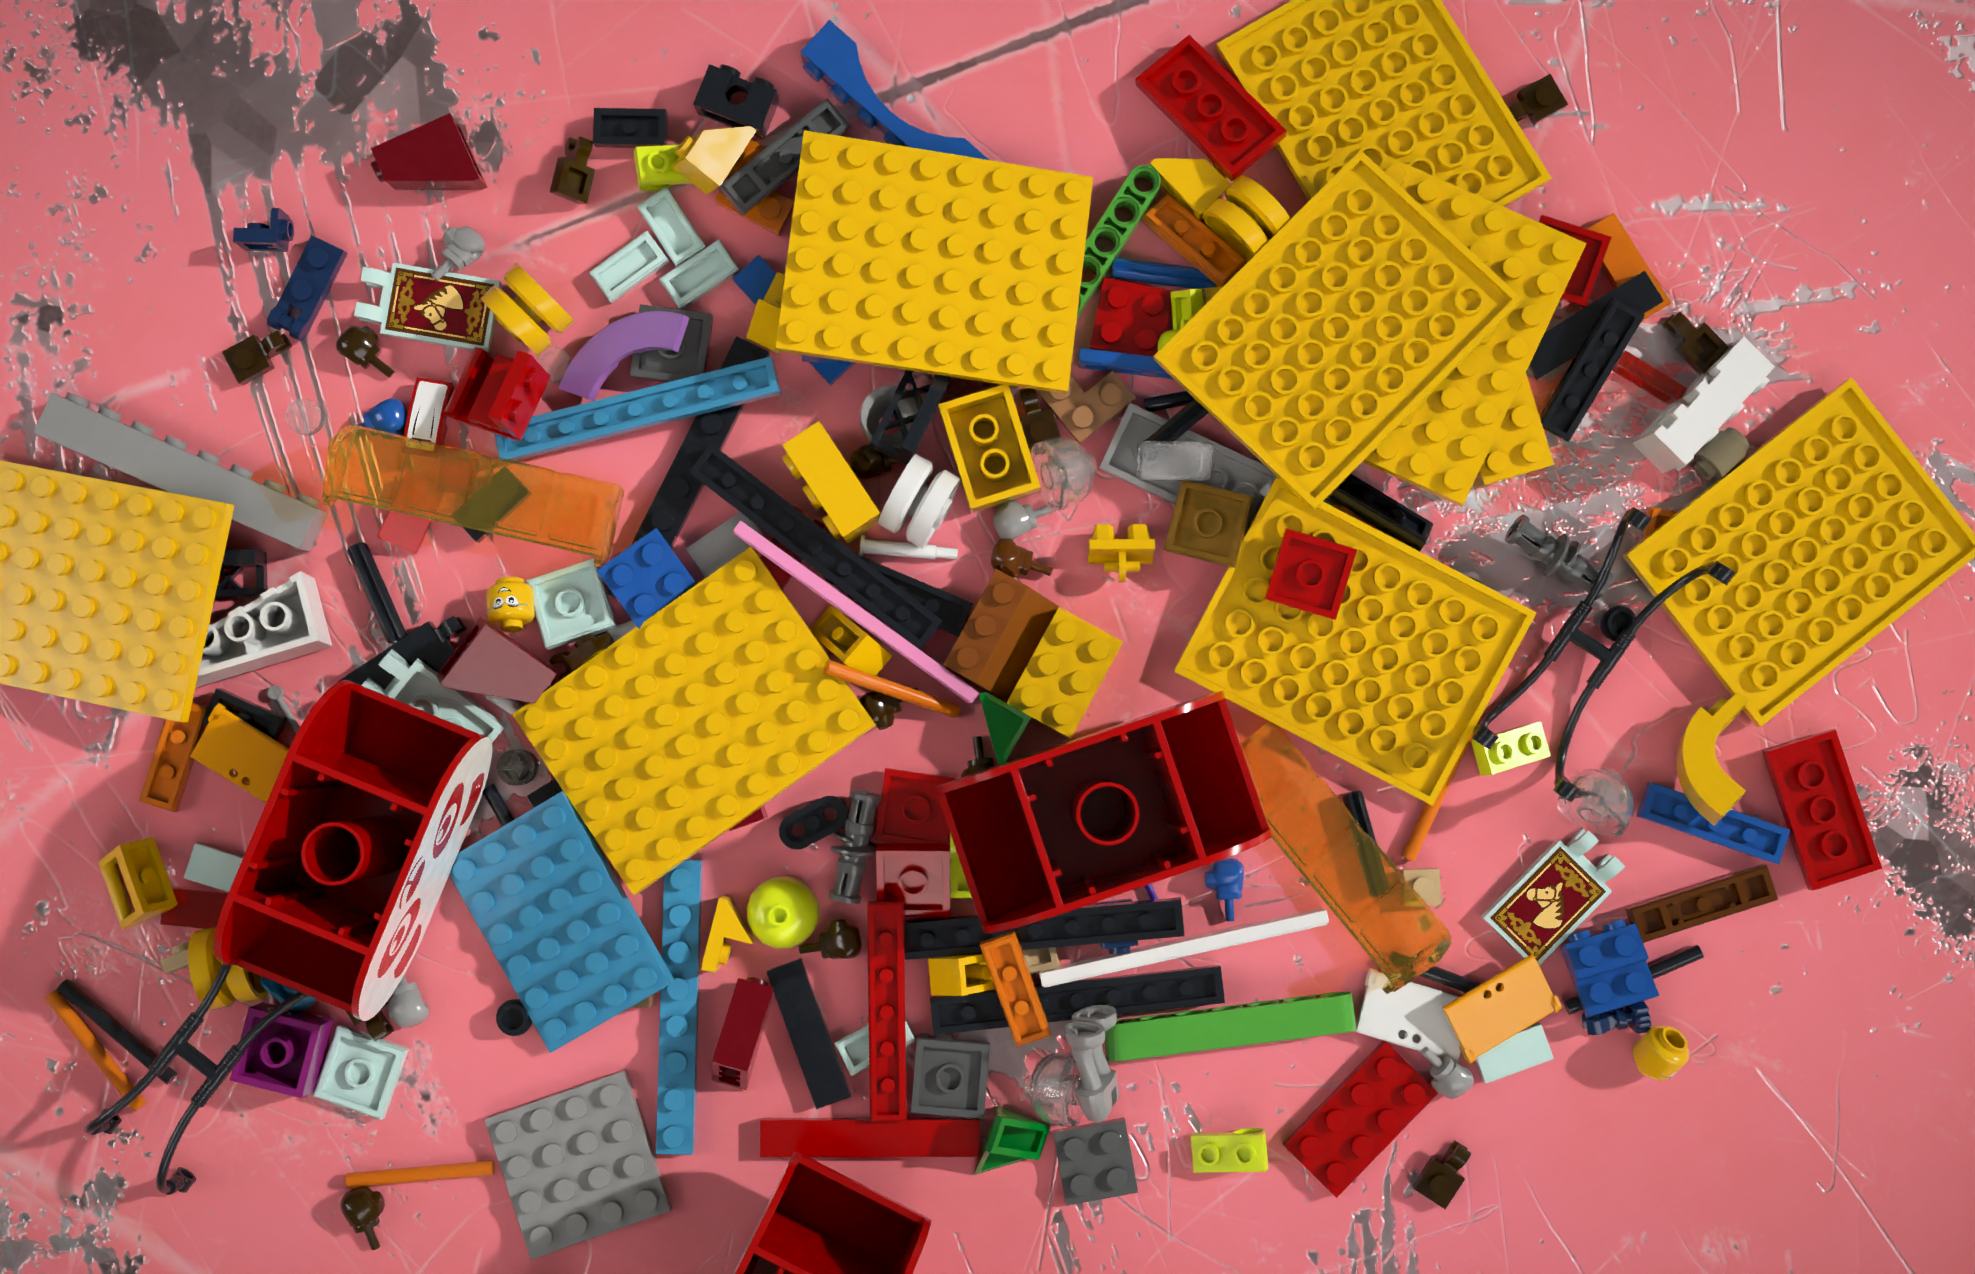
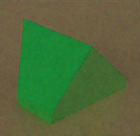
M983 692L979 694L997 763L1002 764L1008 759L1032 717L995 696Z
M997 1106L974 1175L1027 1159L1039 1160L1051 1125Z

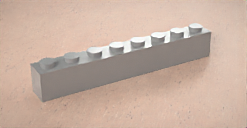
M67 392L64 398L51 393L33 433L170 493L235 505L232 520L298 549L311 552L328 512L317 508L320 501L302 493H298L297 498H293L284 494L286 486L267 478L261 484L251 479L253 472L235 464H232L230 470L218 465L221 458L203 450H199L197 455L185 450L188 445L187 443L166 435L164 441L152 436L155 429L139 422L133 421L132 425L128 426L119 422L122 417L121 414L102 406L96 412L87 408L89 400Z

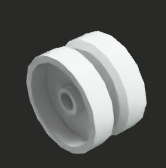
M915 454L893 488L880 515L878 525L896 533L903 528L911 516L912 519L906 531L907 540L924 549L935 530H938L953 503L952 499L961 478L943 470L936 475L928 487L927 484L933 472L932 463Z

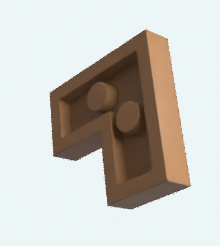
M1111 371L1087 392L1083 391L1071 375L1069 389L1066 394L1035 389L1036 393L1052 409L1054 415L1079 445L1136 399L1114 371Z

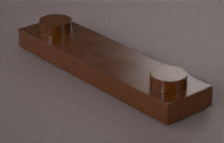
M1761 864L1626 907L1625 910L1630 925L1636 923L1642 942L1645 943L1776 901L1778 897L1767 865Z

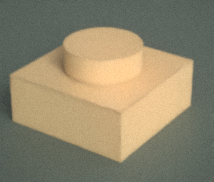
M1439 868L1401 869L1402 906L1441 905Z
M189 941L171 948L173 955L160 960L165 974L188 966Z

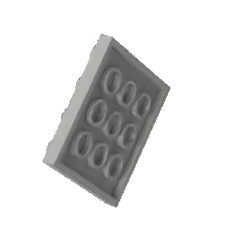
M626 1069L484 1119L530 1259L658 1216L672 1209Z

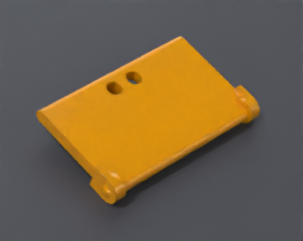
M218 703L213 708L208 718L209 723L190 757L264 803H267L289 748L226 710L225 706Z
M1531 954L1443 1006L1442 1009L1460 1043L1458 1047L1464 1059L1471 1064L1480 1055L1552 1012L1560 1011L1562 1006L1557 995L1552 993L1535 957Z

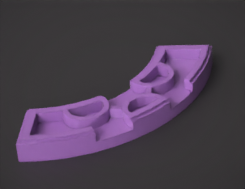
M649 311L633 314L609 324L596 333L578 351L563 375L558 389L595 401L603 382L624 358L634 353L651 350L678 352L690 318L674 312Z

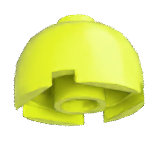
M789 875L774 876L762 882L751 894L746 907L747 922L753 935L763 944L776 949L793 948L805 942L814 932L820 917L819 901L812 889L803 880Z

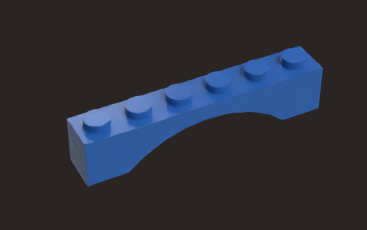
M830 20L800 51L804 63L802 67L805 72L815 81L819 82L822 79L832 87L829 90L830 93L841 104L846 105L849 102L858 110L856 113L857 117L867 127L872 129L876 126L885 134L883 139L887 144L989 160L965 138L944 137L927 133L907 124L893 114L878 99L867 82L859 61L856 43Z

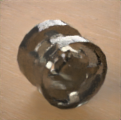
M524 749L506 751L501 755L497 763L498 776L508 785L528 784L535 779L539 770L538 760L535 755Z

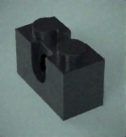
M709 64L693 103L698 115L732 128L751 126L756 130L753 136L764 140L780 101L777 90L773 89L774 85L758 77H754L753 82L739 78L741 73L728 65L721 64L720 68ZM744 92L747 94L746 99L742 103H730L733 93Z

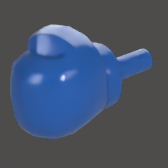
M390 398L375 405L370 411L363 414L364 422L348 428L347 432L352 437L368 430L372 436L380 435L387 440L399 439L404 436L408 412L405 405L399 399Z
M1225 858L1212 863L1210 871L1204 874L1206 887L1216 891V899L1225 900V921H1234V899L1242 898L1244 866L1242 862L1233 858Z

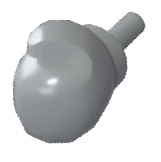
M468 226L452 227L446 230L443 236L446 248L441 252L446 260L431 276L438 281L452 267L461 271L465 266L467 267L479 259L485 250V242L482 236Z
M1008 501L998 505V511L993 517V525L1001 539L1014 540L1018 536L1038 526L1036 519L1055 512V507L1051 503L1033 510L1029 504L1022 506L1017 501Z
M404 974L398 987L392 994L393 998L389 1000L388 1012L389 1018L392 1021L396 1022L400 1027L408 1028L425 1021L430 1012L428 1005L422 1001V995L417 983L407 984Z
M1428 1047L1422 1049L1421 1054L1432 1064L1430 1074L1434 1079L1430 1084L1437 1093L1454 1099L1470 1090L1473 1086L1474 1078L1469 1069L1462 1067L1448 1055L1439 1059Z

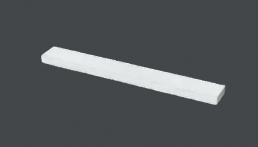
M1319 907L1134 948L1129 953L1107 954L1062 964L1060 967L1039 971L1041 984L1044 988L1324 926L1329 923L1326 909Z

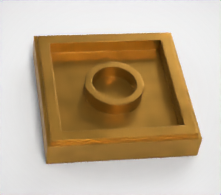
M1182 479L1163 550L1235 568L1254 497Z

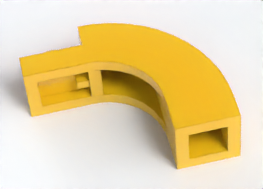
M1738 692L1729 700L1721 697L1708 712L1700 707L1684 730L1677 749L1676 767L1683 792L1692 806L1713 826L1732 809L1746 792L1745 789L1723 771L1715 754L1716 738L1742 712L1748 703V700Z

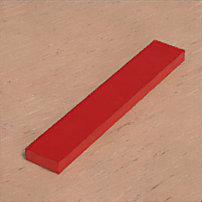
M904 900L867 901L870 1122L907 1121Z
M761 1118L760 1157H792L795 1150L807 1157H980V1118H907V1121L870 1122V1118Z

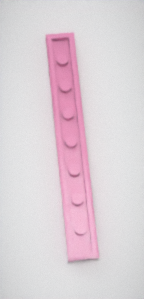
M740 520L734 528V535L964 701L972 703L978 696L979 692L744 522Z

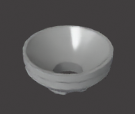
M898 386L879 387L872 391L863 402L860 411V425L862 432L870 442L879 426V420L883 417ZM914 397L899 400L897 405L903 418L917 414L918 408ZM912 423L905 424L908 431ZM900 429L894 434L883 432L880 440L900 449L904 441Z

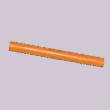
M827 660L825 663L824 674L952 718H956L960 712L959 704L832 660Z
M1474 730L1433 806L1425 803L1403 850L1402 857L1415 862L1470 744Z
M57 989L49 993L44 999L123 1097L134 1085ZM140 1094L129 1106L134 1112H137L147 1102Z
M494 1160L352 1172L346 1174L345 1183L347 1188L489 1176L495 1174Z

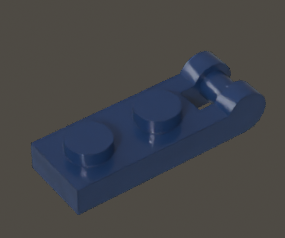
M311 235L277 305L268 315L267 325L276 330L284 329L289 332L290 337L303 341L308 335L348 253ZM293 307L301 310L299 317L296 319L289 316Z

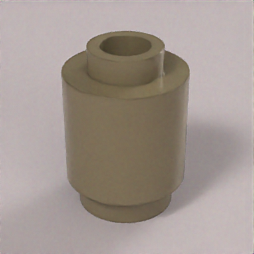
M1728 427L1725 431H1719L1710 442L1694 455L1696 462L1694 465L1695 470L1707 480L1722 479L1746 456V450L1750 446L1748 440L1738 430Z

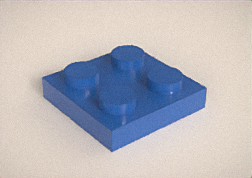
M653 528L596 569V572L639 629L645 620L697 585L657 528Z

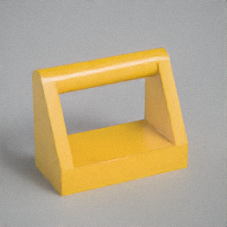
M154 837L120 844L98 861L122 930L141 924L178 905ZM116 864H119L133 907L135 909L133 913L128 898L126 896L123 884L121 882Z

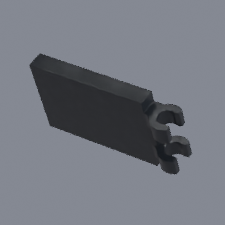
M455 616L444 621L438 628L435 627L433 622L428 621L339 681L349 680L362 685L370 677L385 690L395 676L378 664L391 649L403 657L410 666L418 658L438 673L455 651L449 640L458 636L467 628L460 617L455 618Z

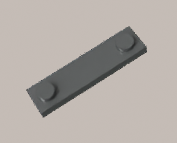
M827 98L721 184L719 190L743 217L798 172L804 130L841 136L851 126Z

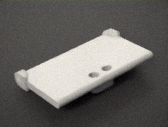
M1370 968L1364 984L1367 987L1355 1032L1420 1052L1424 1047H1428L1437 1057L1443 1058L1448 1055L1458 1062L1461 1052L1458 1047L1460 1043L1442 1007L1460 996L1383 974L1376 969Z

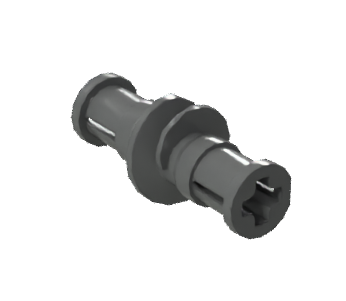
M1526 515L1519 516L1507 531L1505 542L1510 545L1515 543L1527 551L1531 557L1545 563L1544 577L1548 578L1557 571L1565 580L1576 584L1589 593L1600 570L1579 554L1581 544L1577 541L1570 542V537L1566 533L1555 539L1548 532H1543L1531 524L1529 517ZM1609 573L1595 600H1598L1611 585L1613 580L1612 573Z
M851 789L849 796L852 797L849 816L845 822V833L834 832V836L843 841V845L831 846V851L841 855L837 861L834 889L829 891L828 897L843 903L860 904L861 896L858 894L862 875L865 874L866 856L876 855L877 845L870 841V836L874 830L875 824L873 821L877 803H881L882 796L870 791Z

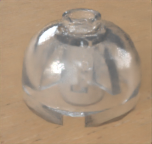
M1053 437L1035 443L1032 446V461L1036 472L1039 471L1044 484L1040 485L1039 494L1051 510L1068 509L1083 501L1090 494L1094 482V473L1097 472V464L1094 456L1090 452L1087 453L1080 443L1070 438Z
M1608 768L1586 769L1571 776L1569 781L1578 787L1580 792L1573 802H1569L1559 795L1557 809L1560 813L1581 829L1584 827V822L1592 827H1596L1594 832L1596 835L1605 837L1623 835L1633 816L1634 799L1630 788L1621 779V776Z
M1058 1052L1043 1057L1034 1067L1032 1075H1027L1025 1079L1024 1093L1026 1097L1030 1098L1031 1107L1040 1119L1057 1126L1077 1127L1082 1119L1083 1111L1075 1094V1089L1079 1085L1081 1075L1072 1053Z

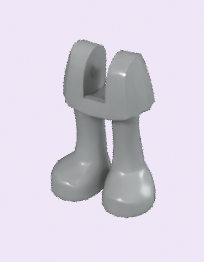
M1093 1005L1075 1012L1072 1015L1073 1022L1066 1024L1064 1028L1066 1041L1081 1075V1080L1075 1089V1094L1080 1108L1087 1119L1095 1123L1104 1121L1109 1116L1112 1106L1119 1099L1117 1074L1115 1070L1110 1069L1102 1048V1044L1105 1041V1031L1115 1026L1117 1022L1116 1009L1109 1005Z

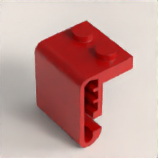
M475 347L444 410V414L461 423L521 442L551 376L531 354L518 350L514 359L500 354H496L494 359L486 356L487 352L484 349Z

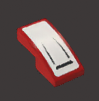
M417 377L405 425L402 445L404 454L439 459L448 430L446 424L447 415L444 414V410L453 394V383Z

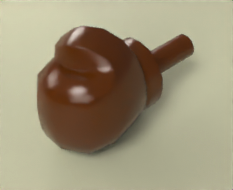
M1000 539L993 548L991 555L993 569H997L1012 578L1018 577L1019 574L1026 576L1029 569L1048 576L1051 575L1053 570L1052 567L1032 561L1034 552L1017 546L1012 539Z

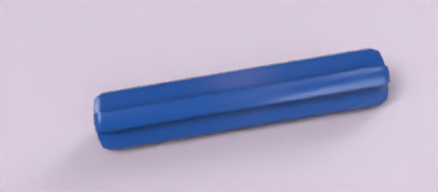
M1115 258L1112 264L1111 275L1115 279L1192 289L1202 288V290L1217 286L1194 267L1125 258Z

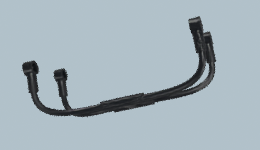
M1634 507L1627 510L1622 517L1603 566L1584 601L1581 600L1550 646H1548L1544 652L1545 657L1520 685L1479 721L1478 725L1474 728L1472 736L1478 743L1491 749L1499 737L1489 730L1487 726L1516 701L1543 674L1552 661L1555 662L1570 641L1599 659V664L1586 681L1588 684L1581 693L1568 719L1557 753L1555 788L1553 790L1569 802H1573L1580 792V789L1564 776L1566 756L1574 729L1590 696L1595 689L1600 688L1608 674H1610L1625 653L1631 641L1636 637L1634 635L1635 632L1664 601L1696 578L1708 574L1727 586L1736 574L1718 561L1700 566L1686 573L1658 594L1637 615L1628 628L1622 630L1610 648L1605 647L1588 636L1579 628L1593 609L1591 606L1610 573L1629 524L1644 531L1652 518Z
M223 963L200 1006L195 1012L190 1013L149 1066L150 1070L114 1105L108 1109H103L97 1118L88 1122L84 1127V1132L90 1135H96L101 1132L112 1134L122 1122L118 1113L140 1095L157 1075H162L173 1059L179 1055L206 1076L207 1079L191 1098L192 1103L181 1117L169 1139L159 1165L156 1184L157 1189L167 1195L177 1191L186 1193L196 1181V1177L189 1170L178 1167L170 1179L167 1180L172 1157L186 1127L197 1110L205 1106L214 1092L244 1056V1050L275 1019L309 995L297 992L275 1007L255 1024L237 1045H232L222 1060L216 1065L188 1043V1040L204 1021L203 1016L218 995L232 967Z

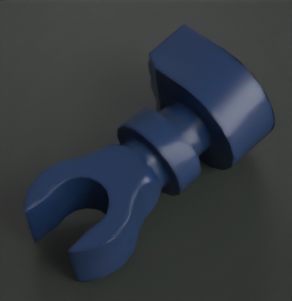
M1643 1001L1626 1006L1625 1010L1620 1008L1590 1018H1586L1585 1014H1582L1583 1029L1587 1028L1588 1035H1600L1613 1030L1615 1027L1618 1030L1626 1029L1627 1024H1629L1635 1033H1646L1651 1029L1650 1026H1652L1650 1022L1651 1017L1648 1013L1649 1008Z

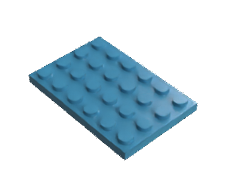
M564 791L458 853L449 875L550 1053L675 982L590 830Z

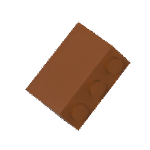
M996 569L943 666L1007 701L1059 606L1027 585Z

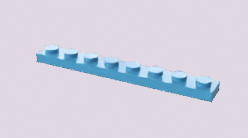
M770 356L532 416L521 442L495 434L499 459L505 464L781 395L774 359Z
M686 860L664 875L662 959L675 982L661 989L656 1154L693 1155L703 860Z

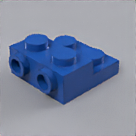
M1618 920L1604 925V933L1591 936L1589 930L1578 932L1568 936L1570 943L1565 944L1561 948L1586 1018L1659 996L1646 962L1649 957L1636 923L1626 926L1624 920Z

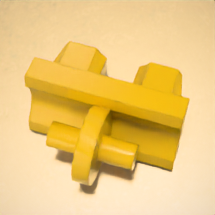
M1096 524L1092 539H1089L1088 564H1103L1104 572H1117L1118 583L1126 582V572H1140V564H1153L1155 539H1150L1146 524H1132L1128 526L1127 539H1114L1113 526L1109 524Z

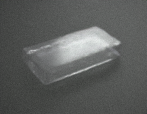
M1139 441L1137 478L1140 480L1210 481L1213 444L1209 442Z

